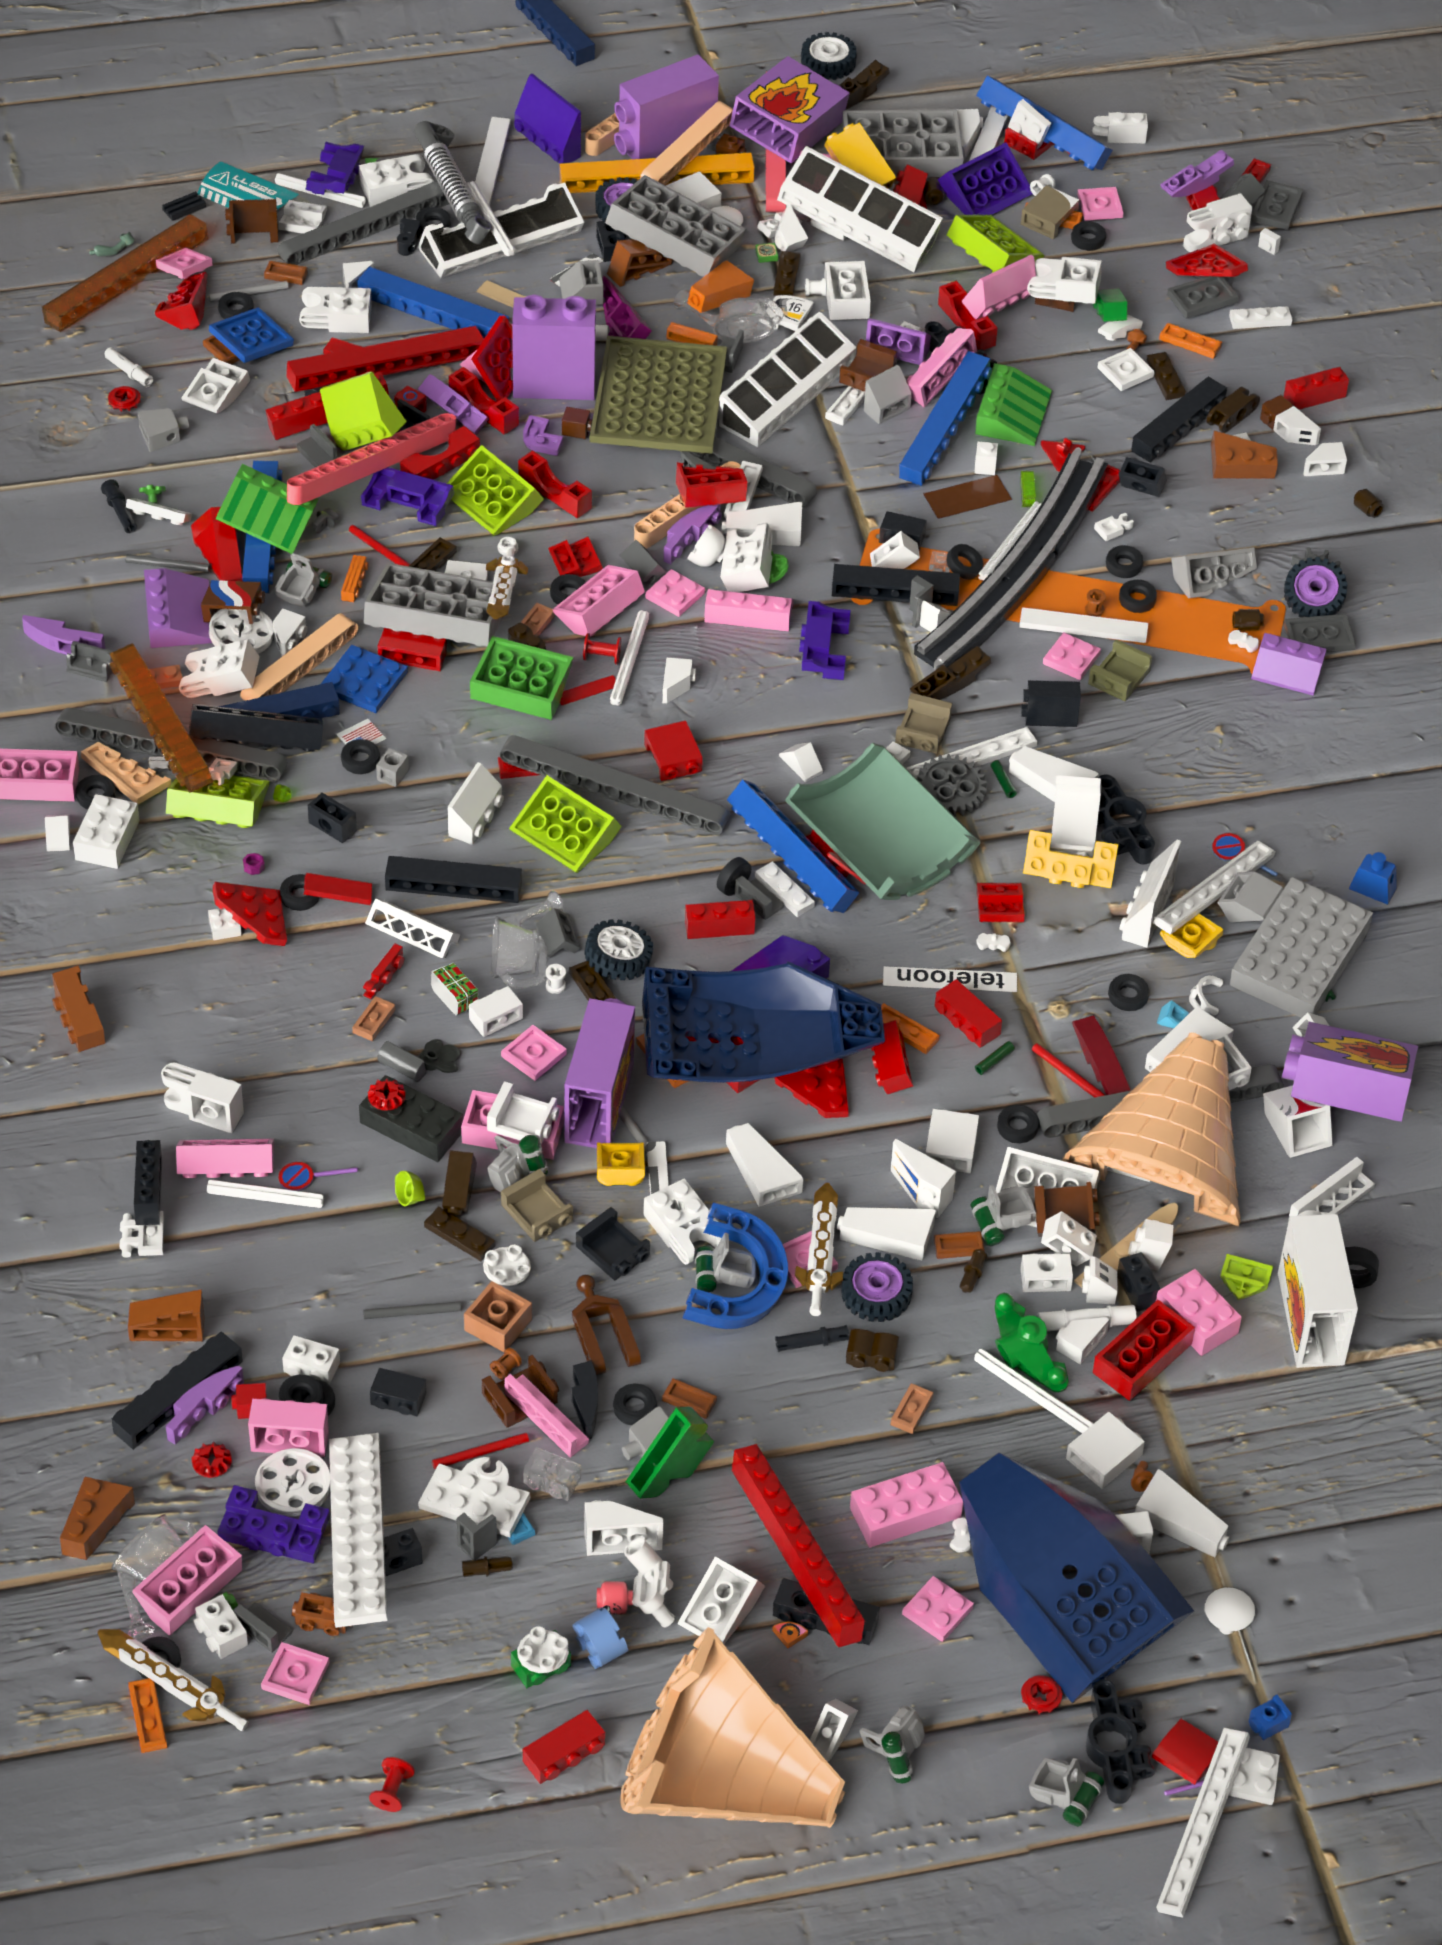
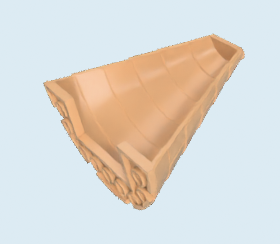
M1189 1033L1188 1037L1183 1039L1164 1058V1061L1146 1075L1141 1083L1130 1091L1081 1141L1063 1156L1062 1161L1099 1170V1180L1105 1181L1108 1167L1192 1194L1194 1195V1212L1239 1226L1241 1219L1237 1198L1234 1137L1228 1087L1227 1053L1223 1049L1224 1044L1218 1040L1208 1041L1202 1039L1196 1033Z
M708 1627L695 1640L693 1646L697 1649L693 1648L689 1655L685 1654L675 1668L656 1701V1706L660 1707V1709L654 1711L650 1720L646 1721L625 1773L628 1778L621 1790L620 1802L622 1809L631 1814L793 1823L795 1825L827 1826L830 1828L837 1817V1814L834 1813L836 1806L841 1803L845 1795V1791H843L845 1781L825 1760L803 1731L798 1729L781 1706L773 1702L738 1657L726 1648L714 1633V1630Z

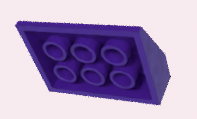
M533 73L530 74L515 110V129L559 164L571 163L581 157V111Z
M1007 143L948 171L938 179L946 196L964 215H993L1032 195L1030 184Z
M782 935L731 971L766 968L786 964L789 961L816 975L828 978L830 958L813 945Z

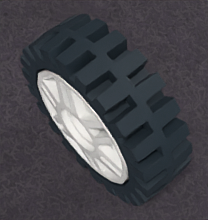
M821 32L817 36L815 34L811 35V38L808 37L806 42H803L801 64L809 67L827 80H829V77L832 80H836L837 77L841 79L844 75L848 76L856 66V45H854L853 41H850V38H844L842 34L837 36L835 32L832 35L829 32H825V35H823Z
M610 919L607 923L604 920L600 922V925L598 923L594 925V928L589 932L584 951L585 959L589 961L591 968L595 967L594 971L597 973L603 971L602 976L607 977L609 974L611 979L616 980L617 976L620 980L625 981L626 977L632 980L634 976L638 978L641 974H644L646 967H649L653 954L651 937L649 935L646 936L644 929L639 931L640 926L635 924L632 927V922L627 921L626 924H623V920L618 919L617 923H615L613 919Z

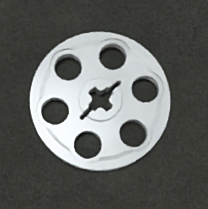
M220 609L210 620L209 637L214 646L225 645L222 642L224 640L235 642L248 639L254 645L256 652L260 654L272 643L273 623L268 615L261 610L259 616H256L260 621L249 624L247 610ZM236 614L239 617L233 619L230 618L229 615ZM242 624H244L243 631L241 632V637H239V631L242 628ZM222 625L225 629L219 630L215 626ZM259 632H265V633H267L268 635H267V636H259L257 633H259Z
M297 1448L278 1451L266 1458L257 1470L255 1487L256 1491H258V1499L272 1513L287 1517H300L305 1503L320 1507L326 1501L331 1489L329 1469L323 1459L311 1451ZM288 1458L297 1460V1463L293 1466H286L283 1462ZM312 1465L318 1466L320 1468V1470L314 1474L308 1473L306 1471L307 1468ZM269 1471L277 1474L275 1478L270 1480L263 1477ZM297 1477V1483H293L289 1488V1482L292 1483ZM314 1486H319L323 1489L319 1494L309 1492ZM270 1492H277L280 1495L276 1500H268L266 1498V1495ZM295 1499L303 1502L297 1508L291 1507L289 1503Z

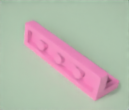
M511 1374L505 1378L504 1394L570 1458L589 1444V1438L523 1374L517 1379Z

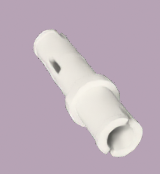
M113 347L105 351V358L125 371L129 378L137 380L144 387H149L153 383V377L143 371L139 364L132 363Z

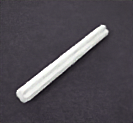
M474 181L467 182L468 187L480 206V214L491 224L490 230L507 257L513 256L515 254V247Z
M1035 502L979 572L980 580L984 581L990 573L993 574L995 572V567L1018 540L1042 503Z
M640 610L637 614L610 697L612 705L619 706L622 703L649 620V613L647 611Z
M979 1349L976 1352L974 1358L976 1362L1081 1433L1094 1424L986 1350Z

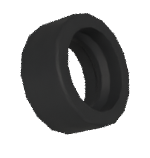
M1345 1247L1348 1265H1359L1366 1268L1364 1270L1349 1269L1353 1288H1365L1372 1285L1378 1276L1379 1260L1377 1255L1363 1247Z

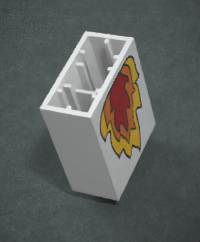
M1315 1210L1304 1211L1297 1216L1289 1217L1278 1270L1296 1367L1345 1365L1358 1307L1338 1214L1322 1215Z

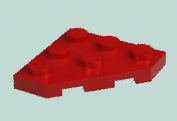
M1212 244L1166 261V269L1175 275L1236 277L1248 271V263L1218 245Z
M506 316L498 317L471 358L497 402L504 397L508 398L513 390V380H511V368H513V351H511L513 327Z
M223 882L214 883L212 888L216 906L221 910L225 908L233 915V920L244 929H251L257 934L256 938L263 944L285 946L287 935L280 890Z
M843 1059L775 1077V1084L790 1090L795 1098L805 1105L810 1104L818 1110V1114L824 1118L848 1117L849 1110Z

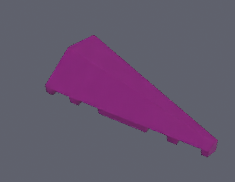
M603 275V297L605 298L603 307L606 325L610 329L608 336L646 339L652 332L650 327L614 284Z

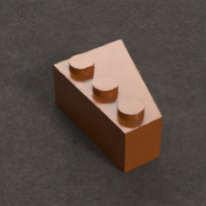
M620 240L616 243L607 275L619 287H622L630 279H640V275L648 271L653 273L671 265L673 259L664 257L662 253L646 247L645 244L638 240Z
M1218 431L1213 432L1211 441L1213 478H1275L1278 467L1277 449L1275 447Z
M78 965L52 973L55 998L52 1001L56 1012L60 1011L62 1014L60 1015V1020L63 1027H68L69 1031L67 1033L70 1043L75 1044L78 1051L81 1052L105 1044L104 1029L95 1006L91 1004L87 996L88 988L86 984L82 985L81 970Z
M202 1289L130 1303L128 1318L129 1341L203 1342L205 1315Z
M85 1476L60 1536L62 1555L87 1560L106 1538L108 1531L121 1521L120 1517L126 1510L134 1506L133 1487Z

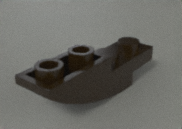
M874 60L855 78L851 79L848 77L839 86L850 93L846 109L860 103L877 91V84L890 74L889 68Z
M976 646L947 668L944 665L940 666L912 686L910 691L914 694L938 700L946 698L976 681L975 675L991 664V658Z

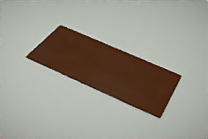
M998 475L923 494L938 519L1012 500Z

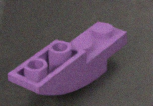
M1220 150L1196 167L1190 164L1161 183L1160 187L1172 198L1197 193L1220 181L1219 175L1234 166V160L1223 150Z
M431 374L417 389L446 413L455 415L456 420L475 435L478 434L489 420L487 416L472 406L470 402Z
M721 504L702 506L682 517L667 531V544L664 546V562L671 565L676 558L681 556L685 547L689 546L693 540L698 542L709 524L714 526L719 523L722 517L720 512Z
M27 615L22 617L24 633L38 644L65 655L67 653L71 654V644L73 641L105 649L104 634L65 628L64 621Z
M236 1366L218 1372L204 1379L182 1395L173 1404L175 1417L166 1425L167 1440L176 1445L181 1438H185L195 1422L200 1421L204 1417L206 1411L215 1415L219 1409H223L231 1395L236 1392V1385L244 1384L242 1367Z

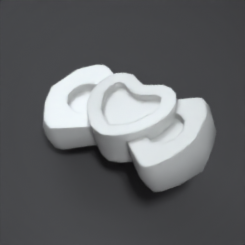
M1239 630L1229 633V644H1237L1240 648H1246L1248 652H1254L1258 649L1259 641L1257 638L1248 636L1247 633H1241Z
M981 933L976 940L980 950L989 948L991 950L1000 949L1002 952H1006L1011 945L1007 935L1001 936L995 933Z
M963 1517L957 1518L952 1522L955 1532L954 1539L950 1542V1547L956 1552H966L971 1548L967 1520Z

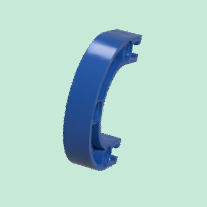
M713 1202L708 1212V1221L704 1233L720 1238L723 1237L724 1233H728L730 1241L736 1242L749 1250L759 1267V1284L752 1292L735 1298L723 1297L692 1288L687 1297V1307L682 1318L720 1329L743 1328L763 1319L776 1305L787 1281V1256L779 1237L764 1221L742 1210ZM713 1218L725 1221L726 1223L713 1221ZM732 1223H737V1224H739L742 1228H741V1229H737V1228H735V1227L733 1226ZM768 1279H774L777 1285L771 1284ZM692 1303L703 1306L705 1309L692 1307ZM716 1308L721 1312V1314H715L712 1312L711 1309Z

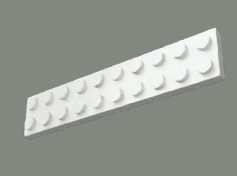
M379 1433L329 1439L335 1626L344 1627L387 1621Z

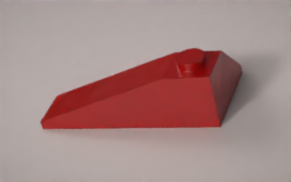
M207 272L190 275V277L185 278L177 286L178 290L167 296L168 301L166 303L163 301L157 306L155 316L181 330L187 328L192 330L199 327L204 317Z
M221 506L211 507L191 524L193 542L196 547L200 548L203 557L208 560L211 569L220 581H242L235 528L216 519Z

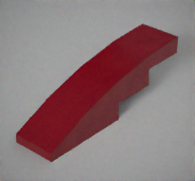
M1095 1016L1073 1021L1072 1024L1087 1064H1091L1097 1082H1101L1105 1094L1111 1095L1131 1091L1114 1050Z

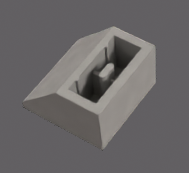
M599 260L579 261L559 277L562 299L570 296H579L584 299H595L596 305L603 304V282Z
M898 365L866 381L864 412L878 424L911 408L912 393Z
M1255 871L1237 872L1217 903L1229 922L1263 921L1284 889Z

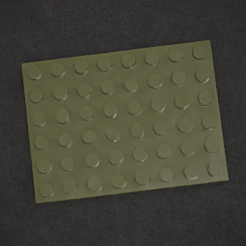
M607 336L590 432V442L712 454L727 347Z

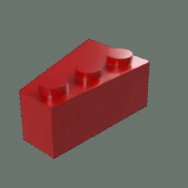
M677 462L676 484L685 508L746 501L747 479L743 469L716 466V469L703 468V465L699 464L696 465V468L685 467L683 463Z

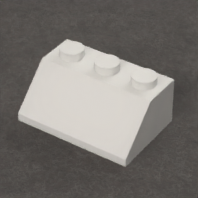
M477 762L448 805L449 836L472 845L477 837H481L487 822H491L495 810L501 807L504 800L502 785L479 762Z

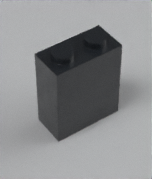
M1028 680L1027 689H1023V702L1026 703L1021 705V717H1025V725L1077 727L1081 701L1080 682Z

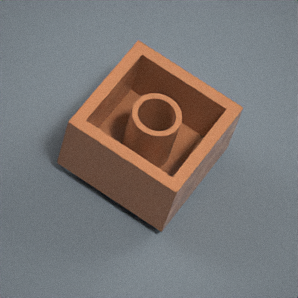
M491 1281L464 1313V1331L504 1352L532 1320V1302Z

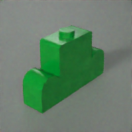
M692 1407L675 1408L625 1481L640 1499L657 1497L668 1488L670 1479L688 1478L693 1474L714 1443V1440L706 1433L708 1429L706 1422Z

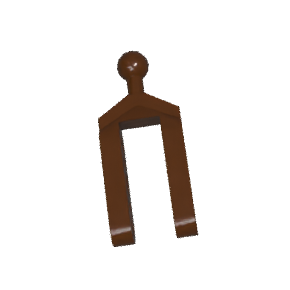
M588 1274L579 1276L576 1286L580 1292L585 1294L586 1298L572 1311V1319L586 1360H592L596 1375L606 1373V1367L589 1318L605 1314L609 1316L627 1366L631 1367L641 1364L639 1349L619 1301L595 1295L593 1291L595 1280Z

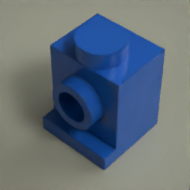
M1275 1695L1272 1700L1251 1710L1249 1725L1253 1732L1258 1733L1265 1740L1288 1728L1292 1713L1280 1697Z

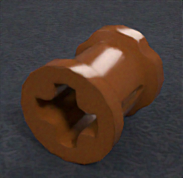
M1092 589L1087 593L1088 604L1085 607L1087 615L1099 617L1104 613L1103 602L1106 599V594L1102 590Z
M507 1348L504 1350V1355L497 1361L495 1360L490 1363V1369L496 1377L503 1380L514 1367H519L522 1364V1359L515 1350Z

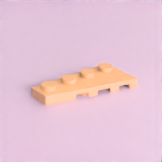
M99 742L81 751V758L102 776L112 780L118 790L131 801L138 804L171 785L170 778L166 776L162 778L156 775V771L138 766L137 761L121 757V753Z

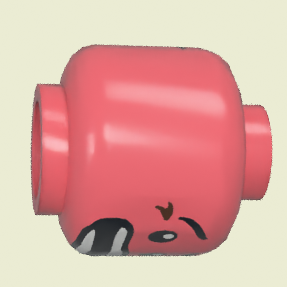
M605 1581L602 1583L601 1588H597V1608H606L610 1614H625L628 1606H633V1590H628L625 1582Z

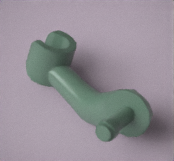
M130 232L127 234L123 233L119 236L121 241L115 246L96 245L94 250H90L89 254H96L99 257L116 255L124 247L132 244L134 238Z

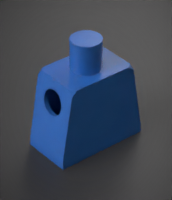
M1383 853L1367 854L1358 868L1349 889L1388 905L1397 889L1396 865L1386 861V856Z

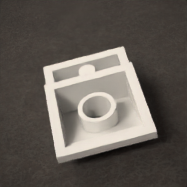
M212 358L206 369H200L182 396V401L218 414L231 405L250 382L249 373L247 370Z

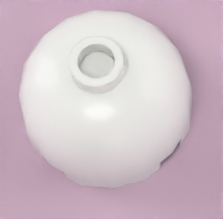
M709 524L687 559L701 567L712 566L716 561L720 563L723 559V549L725 547L723 534Z

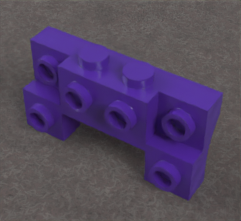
M325 142L324 150L322 149L320 161L329 165L327 175L311 171L305 190L324 195L327 189L334 193L344 194L345 191H348L350 184L354 185L356 175L359 174V165H361L359 162L363 155L364 146L356 143L345 146Z
M387 467L373 473L370 483L361 494V503L363 506L381 510L387 501L418 509L417 519L419 522L437 526L445 515V507L454 496V486Z
M809 601L806 624H802L801 637H805V639H800L799 652H803L802 671L823 672L822 678L844 680L846 656L831 655L829 652L831 633L849 634L851 610L831 608L818 601Z
M236 1485L233 1486L225 1505L226 1512L217 1531L218 1536L226 1542L246 1546L251 1550H261L269 1552L274 1556H285L314 1564L324 1531L330 1519L329 1509L305 1503L299 1519L256 1509L258 1491Z

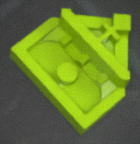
M1227 1254L1220 1277L1237 1300H1241L1267 1290L1273 1266Z

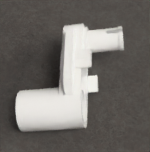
M638 1537L632 1540L624 1551V1555L638 1570V1575L634 1578L632 1603L645 1614H652L662 1627H668L675 1619V1616L663 1604L665 1592L673 1588V1581L669 1578L670 1564L667 1561H663L643 1537Z

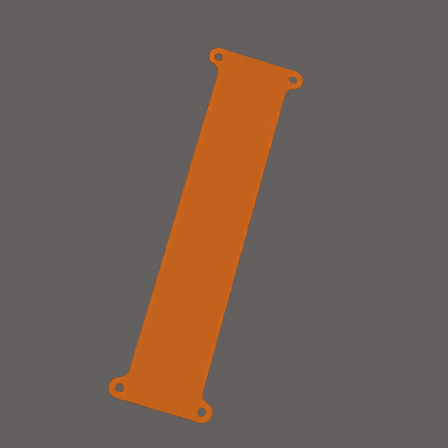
M874 529L869 533L859 566L872 567L870 553L883 544L879 543V539L876 538V535L880 534V529ZM924 547L920 548V558L905 568L953 573L946 562L948 552ZM958 557L963 565L971 567V563L966 558ZM982 558L984 563L983 567L986 565L989 559ZM1049 570L1028 597L1007 619L1008 621L1020 623L1022 607L1087 615L1085 612V607L1088 604L1087 593L1092 589H1099L1106 594V599L1103 602L1104 613L1099 617L1148 623L1146 643L1119 641L1243 663L1249 667L1251 674H1253L1264 633L1280 637L1286 607L1278 600H1268L1260 607H1250L1200 597L1187 598L1183 594L1156 590L1157 600L1154 607L1147 612L1135 613L1126 610L1119 601V591L1123 583ZM978 574L973 579L960 578L958 606H940L948 610H956L983 582V580L979 579L980 575ZM1135 592L1130 594L1136 600L1146 598L1142 593ZM851 598L858 605H867L873 601L871 599ZM1276 605L1278 610L1272 611L1270 607ZM1238 609H1259L1260 614L1264 615V625L1260 626L1259 630H1239L1241 633H1247L1248 636L1258 639L1259 646L1256 651L1248 652L1246 648H1240L1237 644H1229V633L1238 630V628H1233L1232 626L1233 611H1238Z

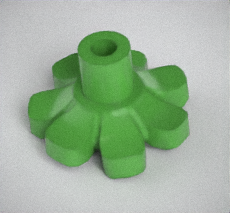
M146 485V487L139 488V493L148 495V500L152 503H157V495L166 491L165 486Z

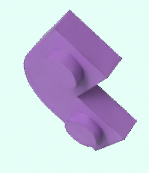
M529 415L523 430L524 444L535 452L558 456L563 444V436L546 433L549 427V419Z

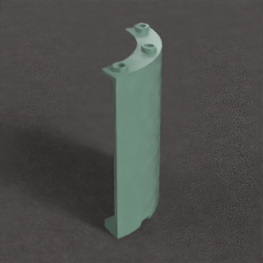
M871 743L855 762L835 776L813 784L797 783L785 799L876 895L884 900H898L905 894L911 897L931 888L951 874L949 870L958 862L960 864L964 863L981 844L884 746Z

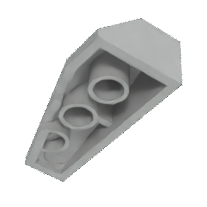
M1254 547L1171 558L1174 580L1187 598L1208 596L1213 591L1228 585L1229 582L1257 568Z

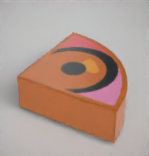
M782 1622L772 1627V1631L787 1649L808 1636V1630L797 1623Z

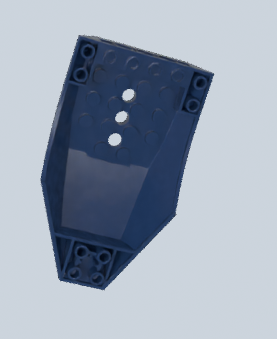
M789 961L786 964L742 971L710 972L646 967L642 1010L647 1075L653 1078L723 1083L774 1078L839 1061L885 1042L881 1004ZM734 1036L739 1037L743 1040V1044L735 1045L730 1039ZM686 1037H693L696 1041H689ZM709 1039H716L719 1043H712Z
M1001 1453L996 1454L959 1482L980 1591L1015 1630L1049 1675L1061 1687L1063 1693L1072 1704L1090 1691L1095 1682L1106 1679L1194 1612L1152 1557L1101 1500ZM1068 1565L1076 1567L1078 1571L1077 1576L1073 1579H1066L1062 1574L1064 1567ZM1083 1585H1088L1093 1589V1593L1090 1597H1081L1078 1593L1079 1588ZM1099 1605H1104L1108 1608L1109 1613L1106 1617L1099 1618L1094 1614V1609Z

